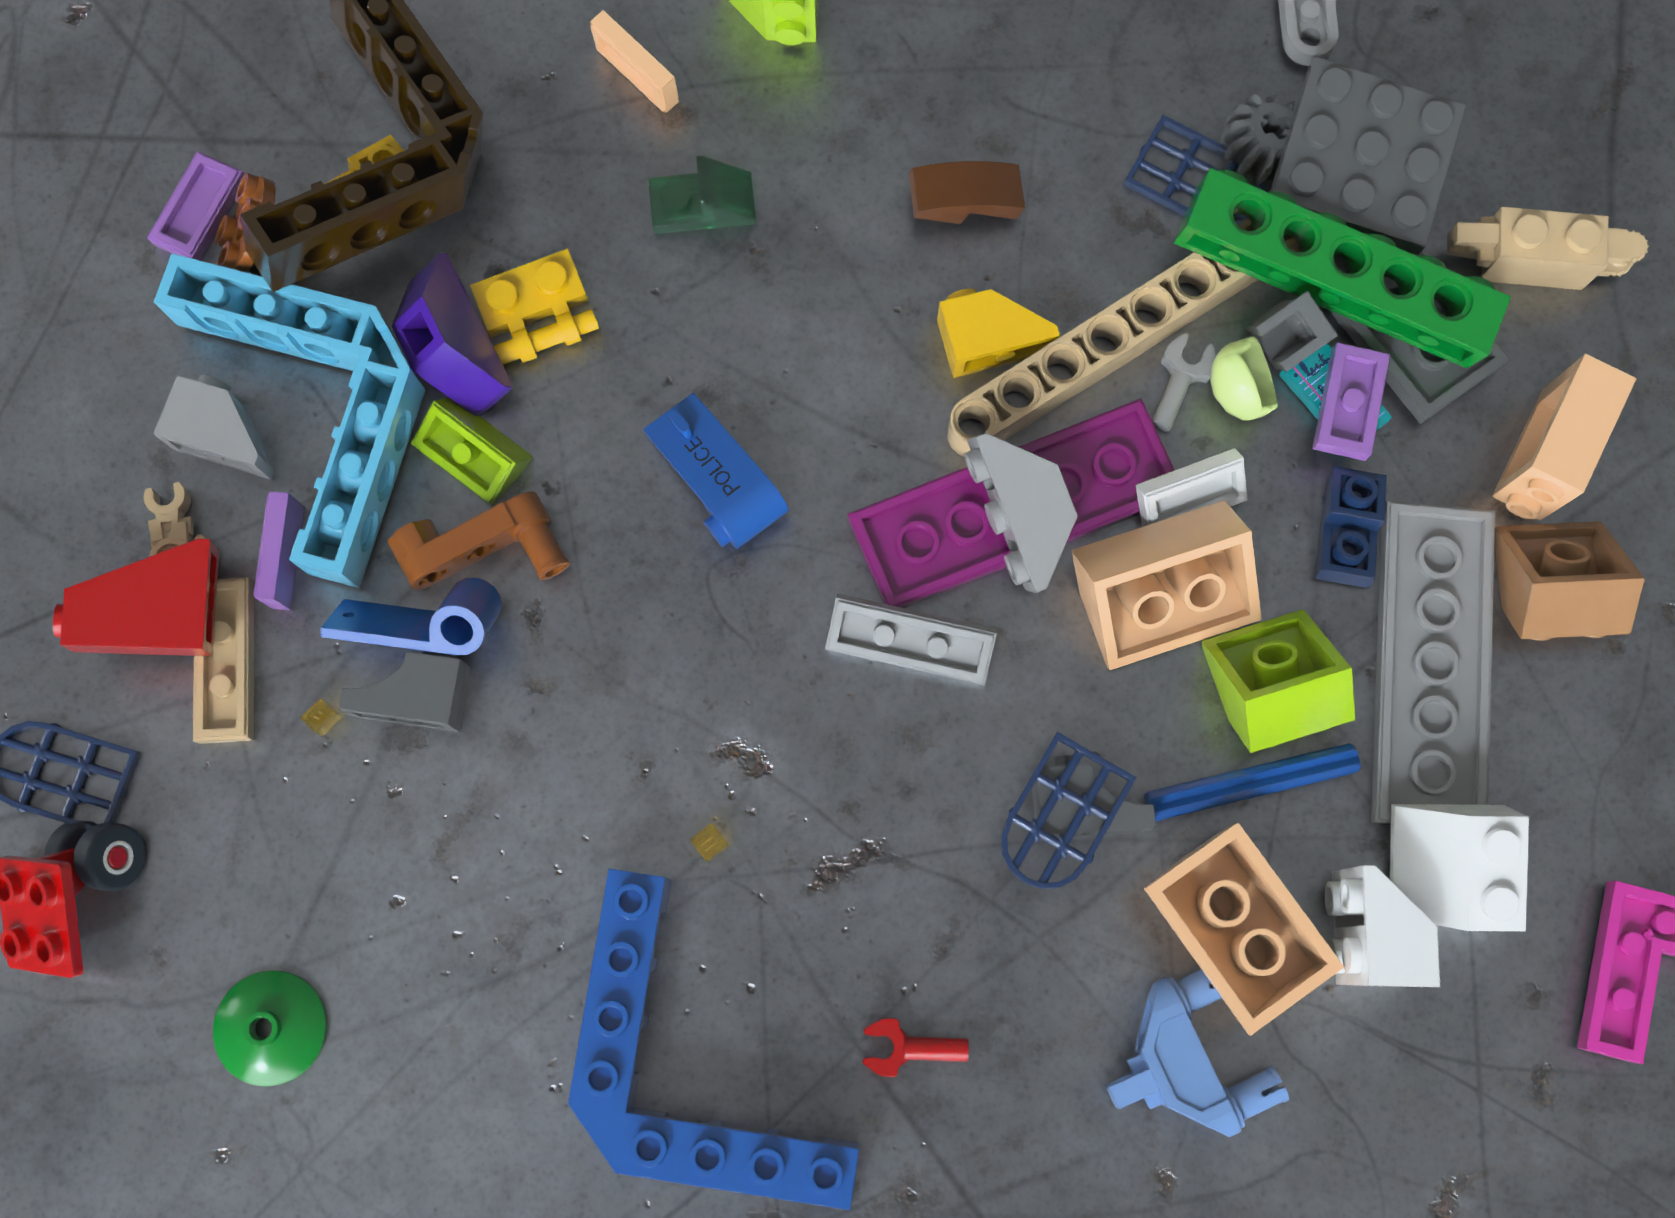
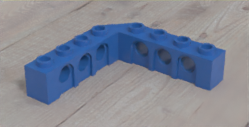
M609 869L568 1105L616 1174L850 1210L859 1152L858 1142L825 1137L824 1141L802 1140L779 1135L780 1130L768 1128L767 1132L744 1131L724 1127V1121L711 1120L710 1123L680 1121L667 1118V1112L634 1107L640 1074L639 1072H634L642 1028L648 1026L649 1015H644L649 980L652 970H657L659 959L654 958L660 916L661 913L666 914L672 880L661 876Z

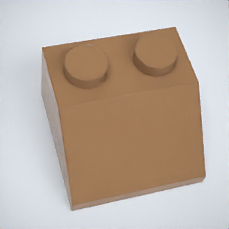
M1601 521L1495 526L1494 550L1501 606L1520 639L1545 641L1557 637L1585 636L1588 638H1602L1606 635L1631 634L1645 578Z

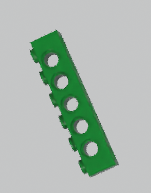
M1210 168L1197 185L1174 244L1293 295L1300 296L1308 291L1316 304L1466 369L1490 354L1511 296L1495 290V286L1490 281L1476 276H1462L1446 269L1445 264L1435 257L1413 255L1397 248L1395 242L1386 236L1364 234L1346 226V222L1337 215L1325 212L1315 213L1297 205L1296 200L1285 193L1278 191L1266 192L1248 184L1242 175L1230 170L1217 171ZM1233 214H1241L1247 217L1252 224L1253 231L1241 229L1235 223ZM1283 235H1290L1296 238L1301 245L1302 252H1295L1289 249L1284 242ZM1334 256L1342 257L1347 261L1351 274L1344 273L1336 267ZM1384 277L1391 278L1396 282L1399 287V295L1391 293L1386 288ZM1434 298L1440 299L1445 303L1448 309V317L1437 311L1434 305Z

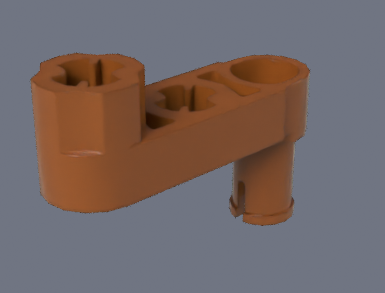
M534 491L522 493L506 502H502L440 536L432 521L424 519L413 521L400 527L387 540L408 583L414 590L431 587L515 541H520L541 581L559 575L570 566V562L562 553L558 542L549 528L551 518L539 496Z

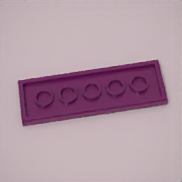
M1142 398L1018 446L1021 449L1058 464L1078 516L1066 544L1139 515L1136 485L1175 471ZM968 467L848 513L847 519L883 604L907 608L1007 568L1004 560V555L1010 553L1003 533L996 535L993 531L984 508V504L991 502L983 481L975 483Z

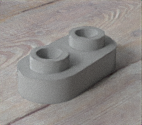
M1278 0L1283 47L1289 58L1305 66H1309L1315 56L1326 60L1332 53L1339 37L1335 0ZM1301 39H1309L1315 46H1309L1302 42Z

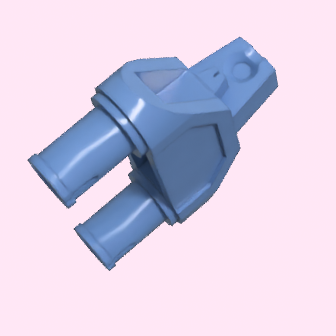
M1202 969L1177 981L1172 977L1168 979L1163 977L1152 984L1145 1003L1134 1048L1136 1055L1126 1060L1132 1072L1105 1085L1117 1109H1121L1144 1098L1149 1109L1163 1105L1228 1137L1241 1132V1128L1245 1127L1244 1120L1281 1102L1289 1101V1096L1285 1087L1279 1088L1276 1085L1281 1083L1282 1080L1272 1066L1229 1088L1220 1083L1190 1021L1193 1018L1192 1012L1222 999L1213 985L1209 986L1211 982Z

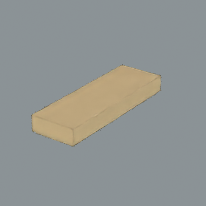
M249 577L217 579L213 655L194 656L193 742L199 744L254 740L255 596L253 594L255 581Z

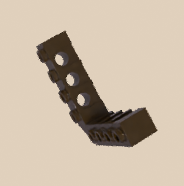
M330 0V14L334 24L416 141L409 143L407 150L372 164L369 160L361 163L360 170L326 184H323L322 181L311 184V190L281 203L273 205L270 201L240 214L246 252L272 292L464 208L481 153L483 112L404 0Z

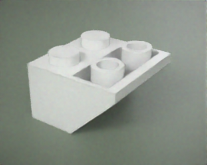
M1362 865L1333 871L1332 881H1328L1325 887V907L1327 914L1333 916L1334 939L1330 938L1328 945L1344 966L1343 969L1335 974L1336 985L1440 987L1437 926L1375 865Z

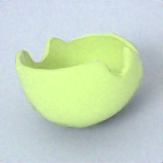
M1249 337L1224 346L1213 361L1210 376L1213 395L1227 413L1247 421L1263 417L1278 407L1276 392L1259 340L1255 337Z

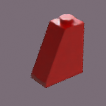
M198 538L65 588L63 604H57L53 613V632L55 637L60 638L61 646L72 652L212 656L219 548L211 539Z

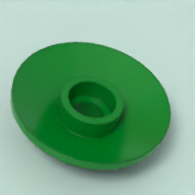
M270 970L249 975L236 983L226 993L218 1006L213 1023V1041L216 1053L225 1068L232 1075L246 1083L257 1086H275L292 1081L312 1066L323 1049L328 1026L325 1006L314 987L293 973ZM263 1017L267 1018L272 1025L271 1034L265 1040L259 1038L255 1032L257 1022Z

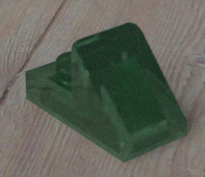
M696 156L698 173L648 178L654 234L757 224L750 171L705 156Z

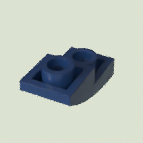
M1333 466L1330 471L1322 514L1315 579L1364 588L1371 586L1376 576L1378 530L1385 522L1387 475Z

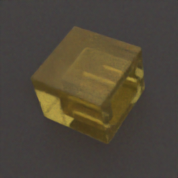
M320 698L300 718L314 733L324 736L342 716L327 701Z
M710 823L690 839L707 863L730 847L713 823Z

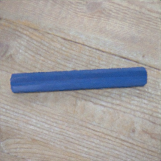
M1348 743L1152 790L1144 794V805H1154L1155 821L1354 774L1361 769V762L1356 747Z

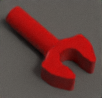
M882 1018L864 1028L865 1035L875 1037L886 1036L893 1042V1052L888 1057L879 1058L876 1056L863 1059V1064L883 1077H896L899 1067L908 1060L968 1062L969 1045L968 1039L908 1036L900 1028L899 1021L896 1018Z

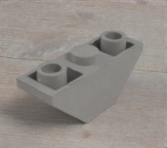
M987 433L967 439L970 451L964 453L965 461L975 483L982 481L991 501L984 504L985 512L995 534L1003 533L1010 553L1004 555V560L1015 585L1023 583L1025 591L1037 593L1047 589L1078 517L1058 464Z

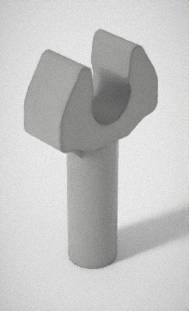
M1187 333L1170 342L1160 360L1161 365L1169 370L1171 377L1154 413L1152 422L1156 429L1164 432L1171 430L1190 384L1195 382L1207 383L1210 380L1212 364L1216 357L1214 345L1209 344L1199 363L1188 364L1185 362L1182 353L1189 338Z

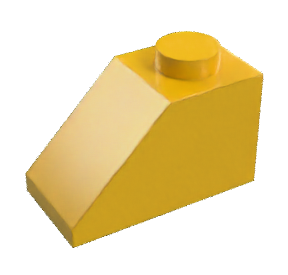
M962 289L950 294L946 300L939 303L937 323L953 378L1021 362L1060 337L1057 325L992 289L976 292L975 289Z

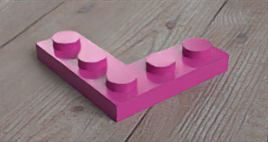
M1616 880L1606 882L1577 1048L1631 1063H1644L1661 956L1665 954L1675 957V896Z

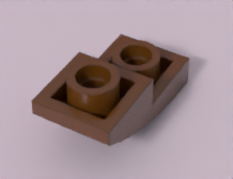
M991 161L945 162L914 167L909 172L914 218L962 224L969 213L1017 219L1025 209L1019 164Z

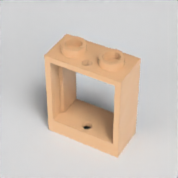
M1586 353L1542 389L1492 497L1506 503V508L1519 517L1541 521L1584 493L1637 378Z

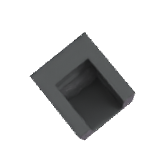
M1308 291L1293 300H1282L1246 326L1251 335L1259 340L1264 354L1273 367L1286 372L1338 336Z

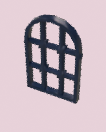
M1162 115L1147 143L1141 147L1140 155L1123 185L1185 216L1188 207L1170 197L1175 188L1178 191L1183 189L1194 194L1196 186L1181 179L1187 167L1193 168L1195 166L1205 172H1208L1210 168L1220 171V169L1194 157L1200 144L1224 157L1225 151L1228 148ZM1165 126L1193 140L1189 149L1183 148L1181 150L1159 139L1157 135L1161 128ZM1152 144L1182 159L1175 173L1173 171L1169 173L1144 160ZM1231 162L1227 170L1235 172L1238 164ZM1139 167L1169 182L1163 194L1133 179ZM1260 183L1258 188L1266 191V183ZM1233 214V216L1241 219L1235 222L1237 225L1248 219L1241 214Z
M27 721L13 725L0 735V751L5 745L36 756L30 771H24V774L0 767L1 777L24 784L18 801L7 796L1 787L0 800L17 808L20 812L28 811L67 824L80 822L71 819L70 816L75 803L80 805L81 802L107 809L108 812L104 823H114L123 798L126 796L128 785L141 752L61 728L57 723L48 724ZM32 728L46 729L41 743L36 742L35 745L12 739L13 736L21 731ZM58 732L89 742L84 757L80 755L77 759L48 750L54 733ZM98 745L129 754L123 773L91 763ZM50 759L79 768L73 785L68 784L67 787H63L38 779L37 776L43 761L49 762ZM92 773L118 780L119 784L112 801L80 792L86 775L91 776ZM40 788L68 797L61 815L26 805L32 790L37 791ZM84 823L86 830L93 827V825Z
M1056 732L1015 806L1010 808L1007 813L1008 818L1001 834V851L1009 871L1024 884L1039 889L1060 888L1076 880L1087 865L1092 863L1096 849L1137 777L1102 758L1099 753L1090 751L1063 734ZM1058 741L1074 749L1075 752L1061 777L1056 776L1054 781L1042 774L1041 771ZM1084 755L1103 767L1088 793L1083 792V795L1080 796L1066 788V785ZM1111 771L1127 780L1111 811L1107 812L1095 805L1093 801ZM1037 780L1053 791L1037 819L1033 817L1030 822L1017 813ZM1064 796L1080 807L1064 836L1060 834L1059 838L1043 830L1042 827L1058 799L1062 801ZM1093 813L1105 821L1088 852L1084 854L1069 844L1085 815L1089 817ZM1012 822L1029 831L1013 861L1008 853L1007 841ZM1041 838L1056 847V850L1039 880L1036 881L1027 878L1018 869L1034 841L1038 843ZM1068 854L1081 862L1071 876L1059 882H1048L1062 857L1066 859Z

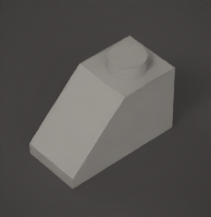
M177 375L153 434L173 450L272 480L275 468L245 406L230 393L231 386L207 375H200L198 381Z

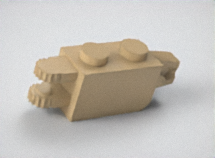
M1501 207L1494 216L1480 217L1478 223L1457 222L1453 226L1452 231H1449L1447 235V255L1477 259L1476 265L1482 266V278L1490 282L1574 290L1584 289L1597 276L1608 277L1613 275L1615 277L1618 275L1620 277L1626 274L1637 261L1645 257L1649 246L1647 245L1648 240L1644 238L1645 235H1641L1640 232L1608 228L1609 216Z

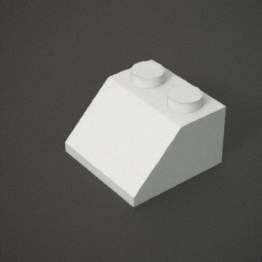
M1391 804L1390 880L1435 925L1466 931H1526L1529 816L1505 805Z

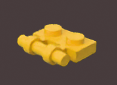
M568 248L470 285L490 337L493 338L509 331L511 332L512 339L493 346L502 365L518 359L525 363L538 358L536 352L563 342L570 346L582 341L581 335L599 329L592 309L574 316L570 312V308L589 301ZM555 315L557 322L528 333L526 325Z

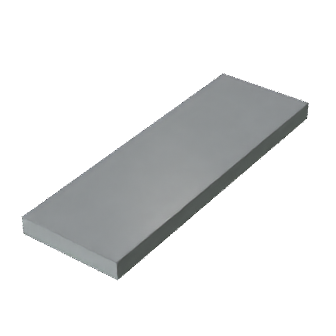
M1396 501L1385 502V522L1381 526L1370 824L1391 826V804L1488 805L1495 537L1494 510Z

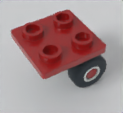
M80 821L72 824L64 823L49 837L44 856L37 858L9 855L0 857V907L3 923L0 945L10 968L67 978L83 974L84 969L75 897L85 885L97 890L118 891L128 887L139 877L145 864L146 850L143 839L135 829L119 823L96 824L93 821ZM84 823L93 825V827L86 830Z

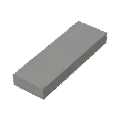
M837 594L825 649L985 685L997 629Z

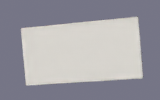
M1234 448L1137 484L1136 490L1142 527L1225 500L1230 507L1247 501L1244 457Z

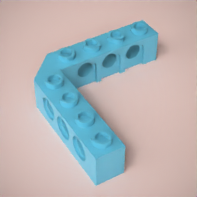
M171 253L154 303L176 325L353 371L348 385L352 389L351 396L340 427L334 426L331 437L335 442L323 478L317 477L314 488L318 492L305 530L299 529L289 560L308 575L360 588L425 393V388L417 374L413 372L393 330L374 305L293 284L272 292L262 276Z

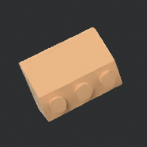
M1225 500L1072 550L1079 593L1105 664L1109 670L1262 620L1252 532Z
M1239 822L1221 829L1179 859L1144 888L1248 1035L1257 1032L1344 968L1343 964Z

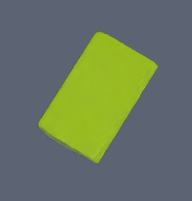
M449 397L433 401L411 442L413 446L491 506L500 500L532 459L531 454L481 416H474Z

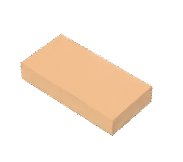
M602 10L590 21L597 51L662 112L665 111L667 113L679 102L675 77L613 18Z

